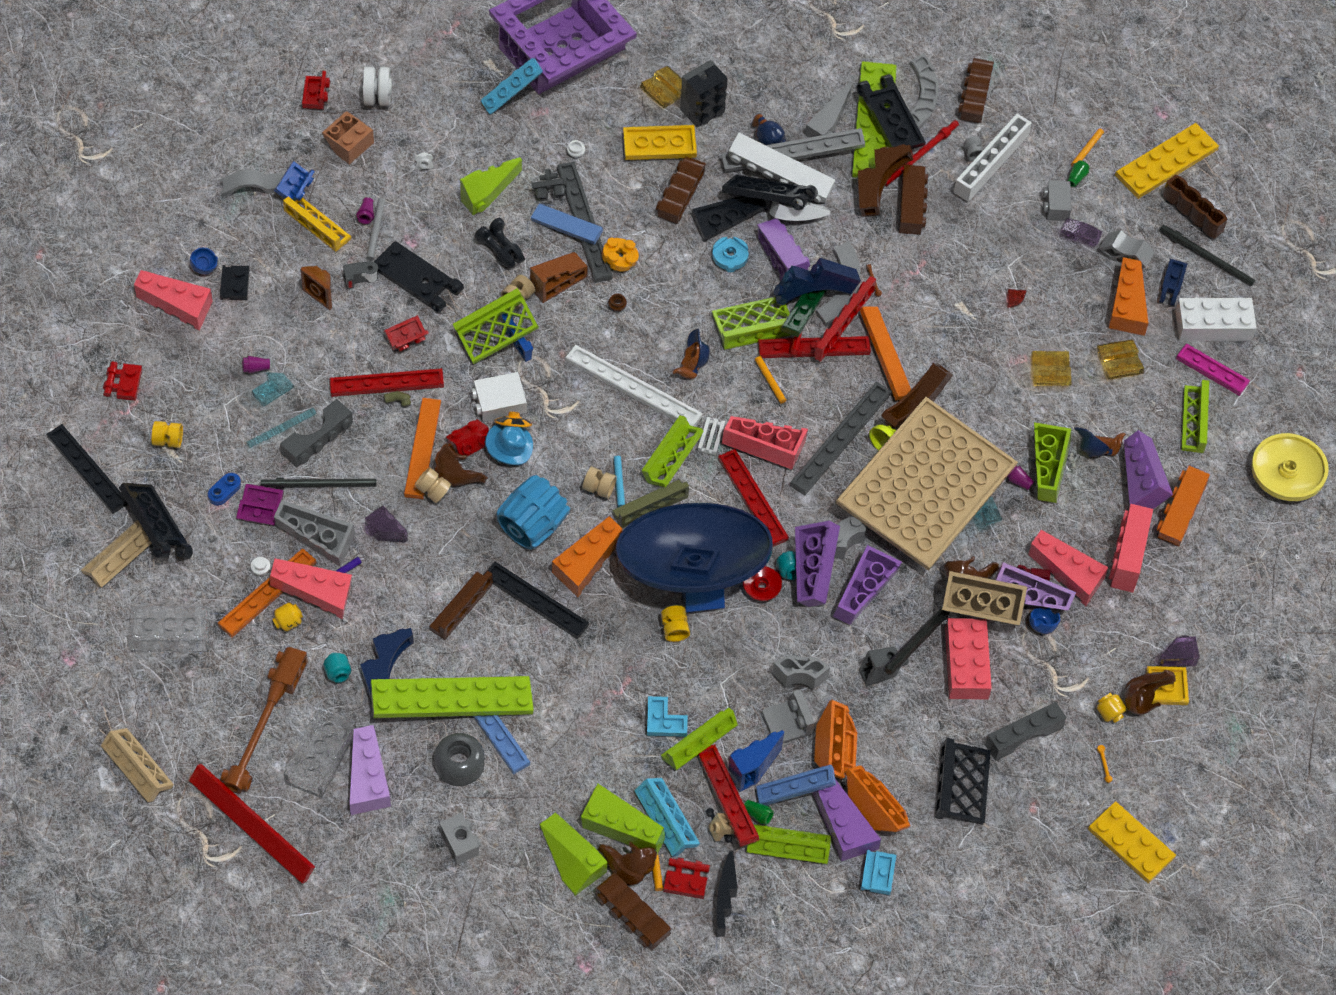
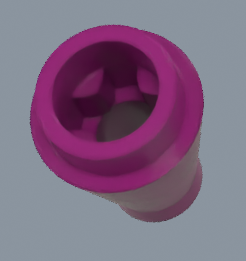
M365 197L356 213L358 221L362 224H369L374 219V201L372 198Z
M247 355V357L242 358V370L248 374L270 370V359Z
M1020 465L1016 466L1007 476L1008 481L1025 488L1027 491L1034 483Z

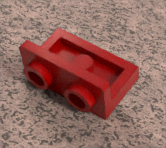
M326 71L322 72V77L305 76L302 108L324 109V103L328 102L326 88H330V78L327 77Z
M418 315L383 331L392 350L398 349L399 352L409 348L408 344L413 342L419 344L425 341V337L429 334L428 330L425 331Z
M476 419L470 421L466 426L452 431L451 434L446 436L447 443L452 444L458 454L467 455L468 457L486 447L485 439L489 428Z

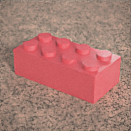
M1130 504L1129 510L1124 511L1119 528L1120 533L1116 542V552L1113 556V565L1109 575V579L1112 580V588L1134 592L1140 575L1153 509Z
M948 618L945 627L949 699L989 700L992 688L987 619Z

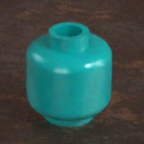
M787 551L782 553L776 560V566L781 576L788 580L797 579L796 552Z
M331 653L323 662L324 670L330 681L341 683L346 681L351 674L352 669L348 658L342 653Z

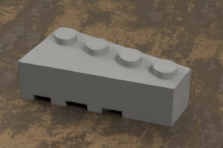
M281 500L274 515L277 527L340 567L342 566L356 534L354 524Z

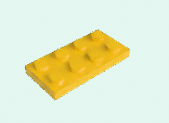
M694 125L623 127L625 160L685 158L686 156L697 158Z
M1116 801L1088 827V830L1148 884L1176 857L1172 850Z

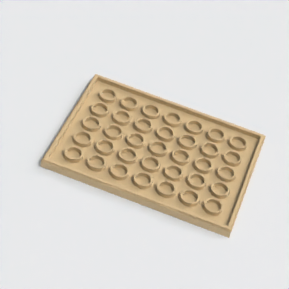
M925 397L836 500V504L929 571L1017 466L1018 462Z

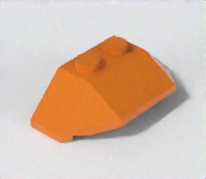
M830 700L816 725L814 762L819 767L832 765L835 777L843 779L847 776L846 771L856 766L857 730L853 719L848 713L850 712L848 706Z
M861 765L849 768L846 771L848 796L874 830L898 832L910 827L906 811L878 778L865 771V768Z

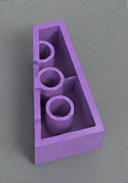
M777 218L757 224L758 239L767 256L770 255L774 269L778 268L780 280H782L785 272L792 265L808 270V267H810L809 259L804 257L800 246L795 244L793 236L788 234L784 224H781Z
M831 521L795 527L797 602L807 607L826 604L840 526Z
M867 545L833 617L851 625L898 572L902 561Z
M837 781L835 786L812 792L840 861L866 854L867 850H870V852L879 850L880 837Z

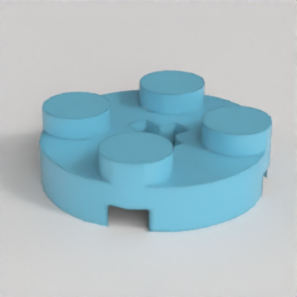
M723 237L714 244L712 259L720 268L725 269L727 272H734L747 263L749 257L748 246L742 239L737 237L727 239V237ZM727 252H734V255H727Z

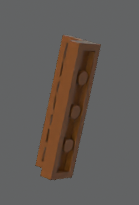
M487 571L483 576L476 572L431 623L429 630L446 640L492 587V573Z

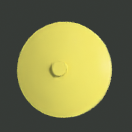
M1291 433L1276 434L1263 440L1256 448L1251 463L1252 473L1258 485L1271 496L1285 501H1302L1315 496L1323 488L1329 471L1328 462L1323 451L1311 440Z

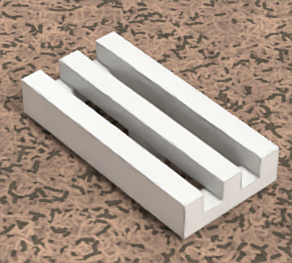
M707 417L703 429L704 433L698 446L699 452L712 455L717 454L725 421L718 422V419L711 420L710 417ZM709 425H712L706 448H703ZM717 426L720 428L714 448L711 450L710 447Z

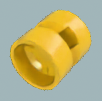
M154 421L151 437L152 445L164 446L167 444L168 447L180 448L183 438V424L171 422L170 425H167L163 421Z
M670 606L661 611L664 635L667 641L678 642L690 636L686 609L683 606Z

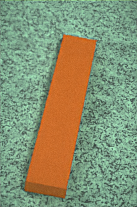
M862 307L859 311L895 400H901L911 391V387L879 308Z
M422 398L404 497L424 499L425 493H422L414 485L422 473L430 467L441 408V400Z
M303 548L288 560L309 566H314L317 563L316 559ZM269 577L218 622V626L231 638L234 637L278 598L283 591L270 586Z

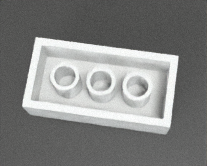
M1179 298L1175 309L1179 341H1252L1257 329L1252 298Z

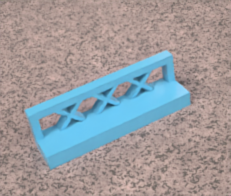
M662 778L645 779L634 791L649 817L664 827V843L672 857L679 856L686 848L698 847L700 845L699 840Z

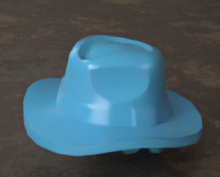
M497 424L488 431L485 446L488 453L497 461L509 465H522L532 455L533 440L530 433L523 427Z

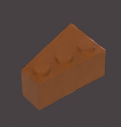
M575 252L530 267V281L535 286L534 294L542 303L585 279L588 274V266Z

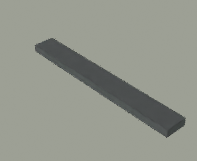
M575 162L557 165L560 178H564L567 181L568 187H565V194L572 216L595 224ZM600 237L595 245L581 240L594 282L613 279L607 261L605 263L602 259L603 245Z
M876 382L792 479L790 487L805 496L890 397L892 391Z

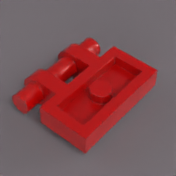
M112 361L110 367L107 368V380L103 385V395L110 397L111 392H117V399L136 401L143 371L142 365L123 363L121 370L117 369L118 363ZM115 378H120L119 384L114 383Z
M680 857L678 859L669 858L668 866L676 867V871L667 870L663 892L704 899L708 877L700 876V872L709 873L710 865L702 864V861L697 860L696 862L685 861L684 858ZM682 868L694 870V875L682 873Z

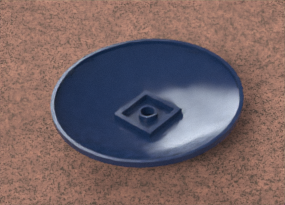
M714 503L676 504L648 512L635 519L622 531L616 545L618 562L629 576L657 589L687 593L714 591L739 584L761 571L770 560L773 550L771 533L766 525L757 517L735 507Z

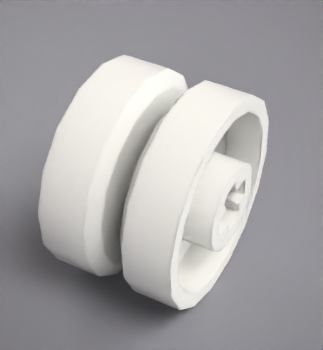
M365 66L363 79L364 106H374L376 95H378L380 106H390L392 94L390 67H380L378 78H376L375 67Z

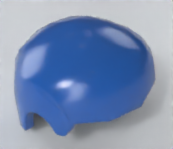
M203 247L192 252L190 266L196 273L207 275L212 273L217 267L218 257L212 250Z
M1036 608L1029 615L1031 627L1043 635L1052 633L1061 621L1060 614H1054L1051 608Z

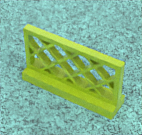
M518 288L453 323L473 364L539 329ZM522 303L524 307L522 314L513 313L515 307ZM501 314L508 315L505 323L497 322ZM512 316L520 318L517 326L509 325ZM524 319L531 320L532 326L526 329L521 328ZM483 324H492L489 333L481 331ZM495 325L504 327L501 335L493 334ZM507 328L516 330L514 336L510 338L505 337ZM469 332L475 333L473 341L466 340L464 335ZM479 334L487 336L485 344L476 343ZM491 337L499 339L498 344L494 347L488 346ZM474 347H482L481 354L474 357Z
M772 297L712 310V317L722 338L724 350L758 343V339H776L789 336L790 334L781 331L783 324L790 315L787 305H781L779 309L772 307V304L777 303L776 298ZM756 307L763 308L761 313L753 309ZM768 310L775 314L773 317L765 315ZM738 311L746 312L744 316L736 314ZM751 314L756 316L757 319L753 321L748 319V316ZM726 315L728 318L723 320L718 318V316ZM779 315L786 317L779 320L776 319ZM734 318L740 322L736 325L730 323V320ZM761 319L769 321L765 323H759ZM743 323L751 325L747 327H741ZM726 326L733 329L729 331H724Z

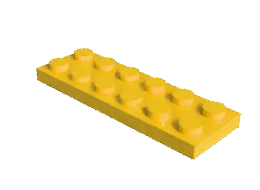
M1194 123L1117 170L1115 176L1139 199L1167 182L1175 174L1182 173L1216 152L1219 145L1197 123Z

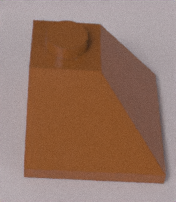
M318 266L302 267L300 270L303 291L328 310H331L332 289L330 274Z

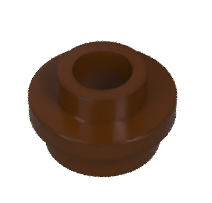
M616 293L609 298L608 305L614 311H622L626 308L627 300L622 294Z

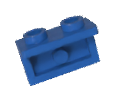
M293 161L274 191L284 199L289 196L294 201H300L305 194L304 188L312 183L314 179L312 176L315 171L311 169L308 172Z

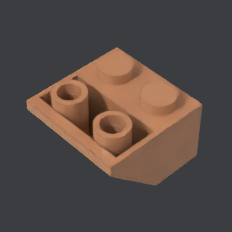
M348 111L322 132V135L335 154L348 164H351L374 143L373 129Z

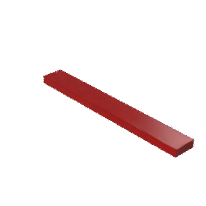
M197 765L189 781L302 884L307 882L315 866L204 765Z

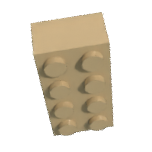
M950 571L942 610L1020 625L1027 586Z

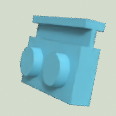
M867 850L861 890L865 889L870 890V892L886 895L891 894L896 861L895 854L878 851L870 852V850Z

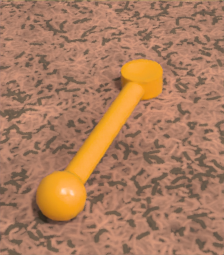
M1099 745L1097 752L1101 755L1106 775L1105 781L1110 783L1113 779L1107 767L1104 755L1105 747Z

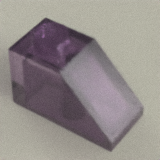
M383 505L365 517L364 528L368 535L374 536L378 541L403 543L408 541L407 530Z
M1183 635L1176 637L1160 656L1157 666H1196L1200 658L1196 636L1189 637Z

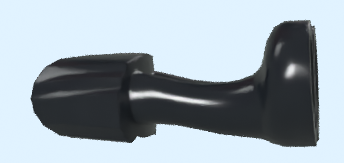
M499 217L491 222L489 229L486 226L479 228L474 237L478 242L488 245L498 255L497 261L500 264L511 269L515 266V262L519 264L525 260V257L520 247L515 243H511L504 235L505 222ZM492 236H493L494 238H496V239L502 244V246H503L504 248H501V247L494 241V239L492 238Z

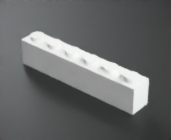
M1016 114L957 178L954 193L969 202L1029 136L1032 122Z
M741 133L737 134L729 150L728 157L733 162H741L748 169L763 173L762 175L768 179L773 178L779 182L815 186L818 190V195L813 201L817 203L822 202L825 204L834 187L835 179ZM806 190L807 195L813 197V193L810 190Z

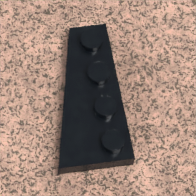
M738 196L692 209V214L704 241L765 210L766 202L764 199Z

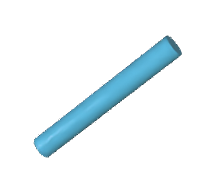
M614 456V470L617 476V506L620 507L625 505L621 456Z

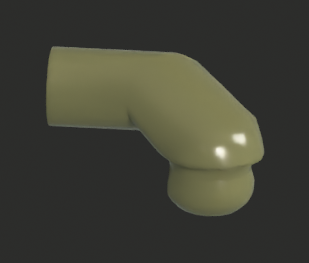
M396 391L384 394L385 403L401 400L402 406L411 404V397L407 393Z

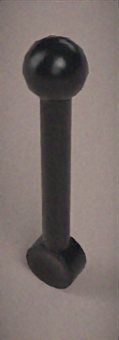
M708 808L706 815L711 817L712 820L715 817L714 810ZM724 835L725 842L731 843L733 840L732 836Z

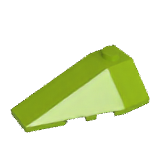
M519 157L503 162L496 168L494 165L489 166L488 170L483 172L476 170L460 179L461 202L472 215L483 212L515 179L522 171V159Z
M556 812L540 823V828L553 855V860L557 865L561 880L575 896L607 873L608 862Z

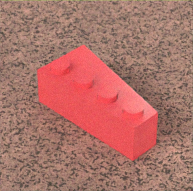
M143 270L140 271L134 283L137 298L156 308L163 309L165 313L180 318V321L189 323L200 331L213 302L211 289Z
M731 416L724 429L722 444L793 469L805 444L808 429H792V426L784 425V427L773 426V423L770 422L761 424L756 423L752 419Z
M1040 530L1031 543L1028 555L1042 568L1051 570V573L1055 576L1054 578L1059 583L1062 582L1068 589L1076 592L1075 595L1081 599V603L1087 606L1104 581L1108 567L1043 530Z
M275 558L270 574V586L291 596L295 595L301 598L302 601L319 606L321 610L329 611L336 614V617L343 619L352 575Z

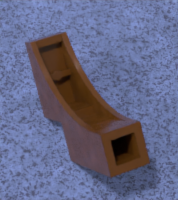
M902 144L897 147L874 149L875 168L858 170L859 208L862 217L880 215V200L885 184L897 169L913 160V152L910 145Z
M933 363L909 393L882 413L881 417L885 419L884 422L891 428H899L925 397L934 402L953 374L942 365Z

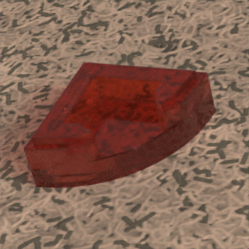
M1008 289L1007 308L1020 305L1025 299L1026 290Z

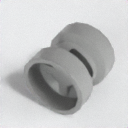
M977 136L969 137L963 143L970 161H974L984 150L981 147V140Z

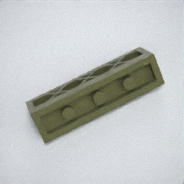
M676 480L668 484L667 487H661L612 510V515L619 526L624 528L648 512L671 506L688 498L689 485L687 481L681 483L680 480Z

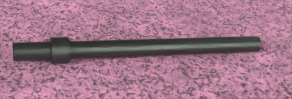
M1164 224L1161 226L1160 231L1170 236L1174 242H1180L1250 286L1254 285L1255 279L1185 238L1181 232L1174 231Z
M276 477V479H261V486L276 487V489H284V487L377 486V479H284V477Z

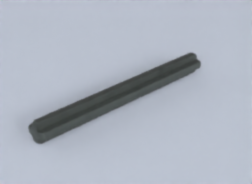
M941 608L883 668L884 672L892 675L948 617L950 611H945Z

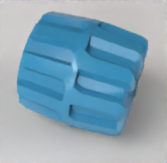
M533 475L508 496L497 510L496 516L499 525L511 539L526 549L531 550L541 545L556 531L570 513V507L566 505L567 499L559 494L560 490L556 486H551L549 481L543 477L540 478L537 475Z

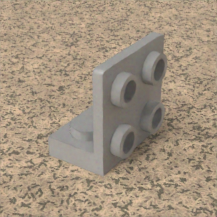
M801 689L793 691L790 701L762 710L770 733L784 731L783 743L813 734L815 722Z

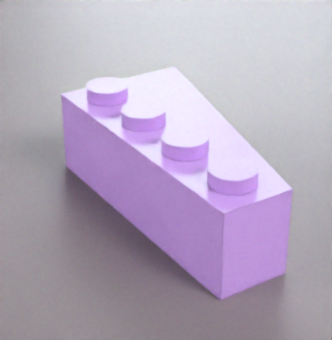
M1004 562L1001 563L995 580L1027 586L1024 604L1069 610L1076 592Z
M374 725L354 729L350 789L351 815L391 807L390 794Z

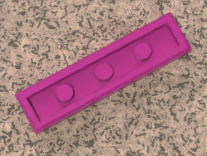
M1187 343L1176 357V360L1238 396L1243 393L1250 382L1249 379Z

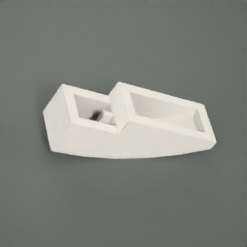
M796 199V202L803 206L802 200ZM773 201L770 214L777 219L804 221L827 216L830 214V210L825 206L810 202L802 210H796L791 204L782 205L779 202Z

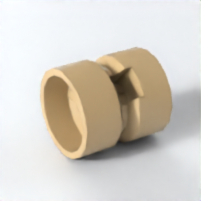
M519 274L511 281V284L501 291V297L518 288L524 299H528L535 292V286L526 276ZM522 303L516 306L515 309H518Z
M591 466L585 476L582 489L590 493L596 491L598 496L609 499L614 490L617 476L608 472L602 474V470Z
M429 467L418 478L414 486L422 493L427 492V497L437 503L446 494L451 484L443 477L438 478V473Z

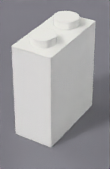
M518 372L474 381V388L471 389L473 400H477L478 404H475L477 415H481L483 422L508 416L509 412L527 413V402Z

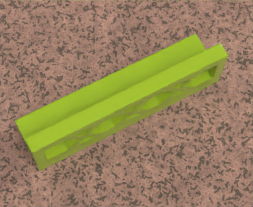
M1202 380L1200 387L1184 386L1181 451L1204 453L1208 432V380ZM1188 392L1198 393V398L1192 400L1188 396ZM1191 406L1198 411L1194 416L1187 411ZM1190 422L1197 426V429L1193 432L1187 427V424ZM1192 438L1196 442V446L1186 445V440Z
M679 415L641 470L647 483L667 487L704 433L703 429L690 426L686 417ZM689 432L695 433L694 436L686 439ZM686 445L684 450L676 452L678 448ZM676 459V462L673 465L667 467V464L670 461ZM667 473L663 480L658 479L660 475Z
M730 708L720 711L661 755L662 760L678 770L738 725L734 711Z
M753 824L759 835V841L748 844V853L828 864L831 835Z

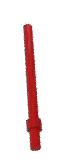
M954 120L947 127L939 130L938 134L913 155V160L907 162L906 165H913L942 139L948 138L951 132L959 126L958 121ZM904 165L892 174L885 184L886 187L903 173Z

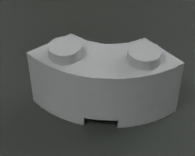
M1121 230L1108 233L1099 247L1107 257L1115 262L1117 260L1122 261L1123 257L1141 261L1142 268L1147 267L1155 253L1145 240L1131 238Z
M854 516L848 517L837 524L840 526L834 558L844 559L846 551L851 546L864 543L866 525Z
M791 655L774 662L773 675L785 687L800 683L814 690L829 677L830 667L823 661L811 656L808 658Z

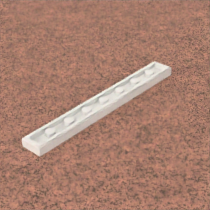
M577 345L572 348L565 358V361L675 421L679 415L685 416L689 425L695 427L702 418L703 413Z

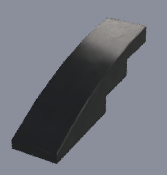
M733 851L728 853L718 887L716 937L725 936V917H731L732 911L731 897H737L738 886Z

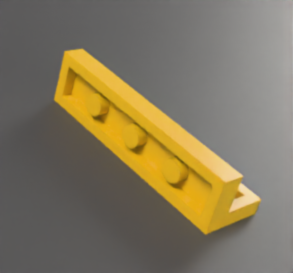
M288 196L283 200L284 212L335 252L351 240V236L304 198H301L300 201H294Z

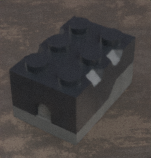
M711 60L682 76L680 110L696 127L705 125L711 119L721 116L726 108L725 100L728 78Z

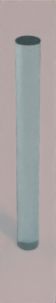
M311 408L246 443L249 448H252L316 415V411L314 408Z

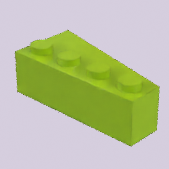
M1034 422L1037 500L1057 502L1071 443V428Z
M599 783L597 784L581 815L582 827L627 845L631 841L638 848L653 847L658 855L665 840L664 827Z

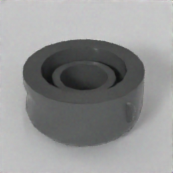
M454 733L446 736L439 742L434 753V765L437 775L442 781L453 786H466L475 782L483 773L485 766L482 745L475 737L469 734ZM456 753H463L468 756V759L464 762H454L450 758Z

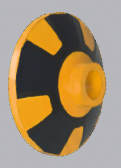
M509 412L508 416H502L494 420L495 423L506 426H532V422L520 417L519 412Z

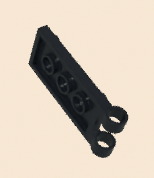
M891 74L881 76L880 84L882 89L873 92L868 81L857 83V92L864 98L888 147H897L904 144L910 145L911 149H916L925 145L926 141Z
M735 175L722 186V193H728L729 196L740 195L776 201L782 205L791 204L796 210H802L807 206L808 202L814 200L818 195V190L813 185L804 186L742 175ZM806 190H810L813 193V197L808 196ZM796 198L802 200L803 206L796 202Z
M396 241L374 261L378 266V273L431 307L437 313H440L446 307V302L438 296L445 288L454 295H458L464 289V285L457 278L452 279Z
M122 483L119 489L150 542L153 544V555L156 558H168L171 552L170 545H174L176 547L175 555L178 559H190L193 553L192 546L185 540L153 485Z

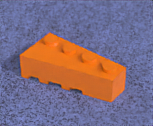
M1123 257L1109 328L1145 336L1149 323L1142 264L1139 260Z
M1188 466L1186 471L1182 470L1179 477L1181 484L1179 488L1175 486L1171 496L1174 500L1172 504H1167L1164 514L1167 516L1164 521L1160 520L1158 524V538L1180 546L1189 522L1195 513L1197 504H1199L1202 494L1206 489L1210 476L1209 473L1192 466Z
M610 516L552 561V573L573 594L579 597L584 587L590 583L594 574L600 570L604 561L615 550L617 540L622 533V527Z

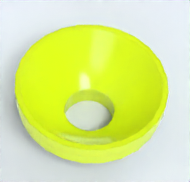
M876 425L869 431V437L874 447L879 451L896 430L890 426Z

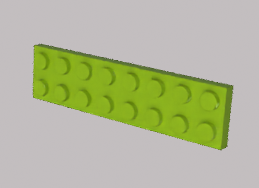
M862 61L860 82L868 81L872 92L882 89L880 84L881 76L891 74L895 82L897 65ZM860 95L858 98L856 129L862 128L865 147L854 149L853 178H858V170L875 168L874 149L888 147L864 98Z
M530 676L371 679L370 683L373 718L533 714L534 711Z

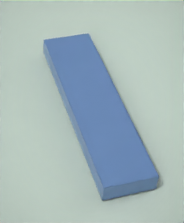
M542 204L537 206L531 216V221L593 245L596 244L603 232V228Z
M498 715L473 716L513 775L530 766L529 759Z
M827 765L756 786L758 803L770 805L835 786L834 768L832 765Z

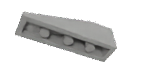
M849 82L806 124L805 136L810 138L834 133L851 96L852 83Z

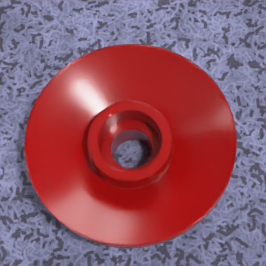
M764 566L756 575L743 581V587L751 598L758 601H768L780 593L782 579L774 569Z

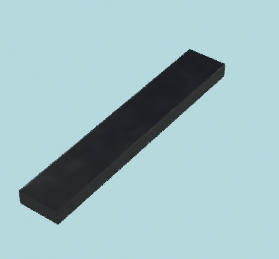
M63 424L46 434L51 443L112 514L128 505L119 489Z
M494 562L487 570L492 573L493 585L574 638L578 639L589 626L588 621L499 563Z

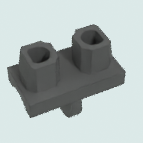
M545 169V175L539 176L540 182L532 183V188L536 191L539 200L548 198V189H553L555 197L565 196V187H568L567 181L564 178L555 179L558 178V173L551 174L550 169Z

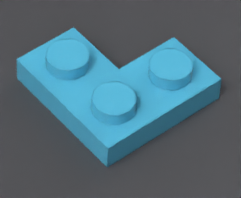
M648 696L647 736L686 737L688 715H668V697Z

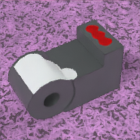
M367 261L343 265L346 288L352 289L356 283L375 282L378 279L377 264Z

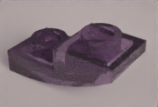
M1070 218L1065 220L1061 230L1063 234L1072 240L1077 241L1081 238L1093 247L1098 244L1102 231L1092 225Z

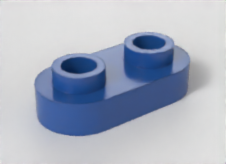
M235 473L225 474L209 489L208 498L210 503L219 506L227 502L241 488L240 477Z

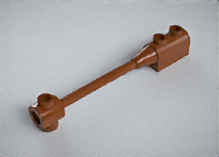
M286 647L284 652L279 651L275 660L278 663L277 668H271L268 673V679L271 680L267 704L238 766L232 765L229 770L224 769L221 775V781L233 793L249 790L253 777L246 770L247 764L274 706L285 692L293 695L308 662L307 652Z

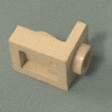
M717 813L708 826L715 841H720L725 834H734L724 813Z

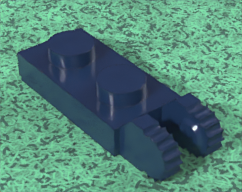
M1170 259L1161 289L1160 303L1165 301L1166 292L1173 294L1170 305H1175L1188 263Z

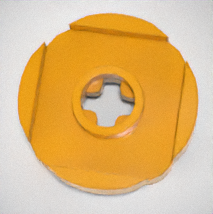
M609 238L601 253L603 261L605 263L607 261L610 264V268L622 272L628 271L636 265L639 254L634 241L622 238Z

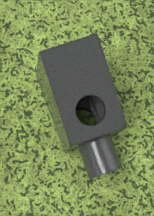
M888 647L869 650L859 672L866 686H870L896 677L901 666L908 665L909 660L907 659L892 675H888L884 672L883 668L898 653L896 648Z

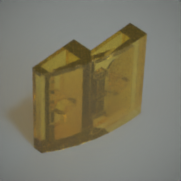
M669 66L655 71L654 77L641 82L640 88L664 109L681 98L682 78Z
M1133 339L1097 345L1100 361L1108 380L1144 374V367L1138 357V349Z
M1069 351L1031 352L1034 386L1072 385Z

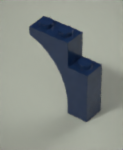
M819 258L816 264L812 266L811 271L792 265L785 272L782 280L776 285L773 292L777 304L785 305L802 294L818 290H837L852 294L861 280L857 269Z
M411 628L398 629L396 632L380 634L373 638V648L377 659H370L360 664L361 674L371 704V679H390L392 668L398 657L409 646L414 644Z

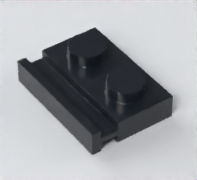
M222 265L221 300L224 298H229V300H248L249 266L231 265V267H225V265Z

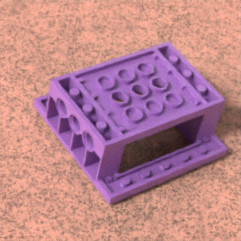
M507 0L489 10V15L499 26V49L514 67L519 69L531 58H535L543 70L542 74L529 83L538 95L624 50L625 44L635 39L637 34L608 0H572L571 7L529 29L524 27L516 15L545 0ZM574 37L581 38L580 40H573ZM561 44H563V45H566L567 47L562 48V47H558V46L561 45Z

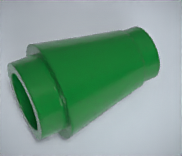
M1078 160L1077 163H1074L1067 180L1070 181L1071 187L1075 188L1089 174L1090 166L1086 162Z
M750 800L744 803L748 814L759 824L768 825L774 815V811L770 806Z

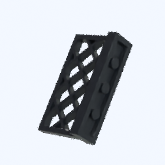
M951 738L945 739L941 745L935 818L943 819L948 817L981 825L985 823L991 750L954 743V739ZM956 749L963 751L967 757L960 761L955 754ZM976 754L985 755V760L982 764H979L973 756ZM968 759L976 767L970 772L963 764ZM958 766L965 773L961 778H958L954 773V769ZM977 770L983 776V780L979 783L972 775ZM966 777L974 784L970 789H967L961 782ZM956 784L964 792L958 797L952 791V787ZM975 788L982 794L979 800H976L970 793ZM965 795L973 803L967 808L960 801ZM955 802L962 809L959 813L950 812L951 805ZM975 806L980 812V818L972 816L968 810Z

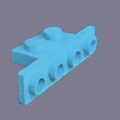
M531 58L481 99L482 104L489 114H493L542 74L543 70L535 58Z

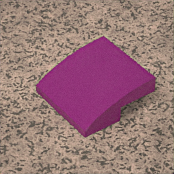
M245 484L236 519L275 526L274 515L281 500H283L284 491Z

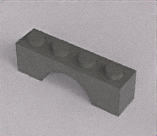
M338 399L323 409L324 424L320 430L309 435H301L294 432L280 443L281 454L296 468L306 463L314 453L321 451L324 445L329 441L335 440L339 433L347 430L352 425V412Z
M1054 702L988 734L985 746L988 750H991L992 757L997 761L1013 753L1018 746L1034 736L1041 734L1048 736L1063 729L1067 717L1057 702Z

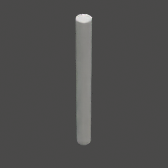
M378 198L366 256V259L369 261L374 259L385 204L384 198Z

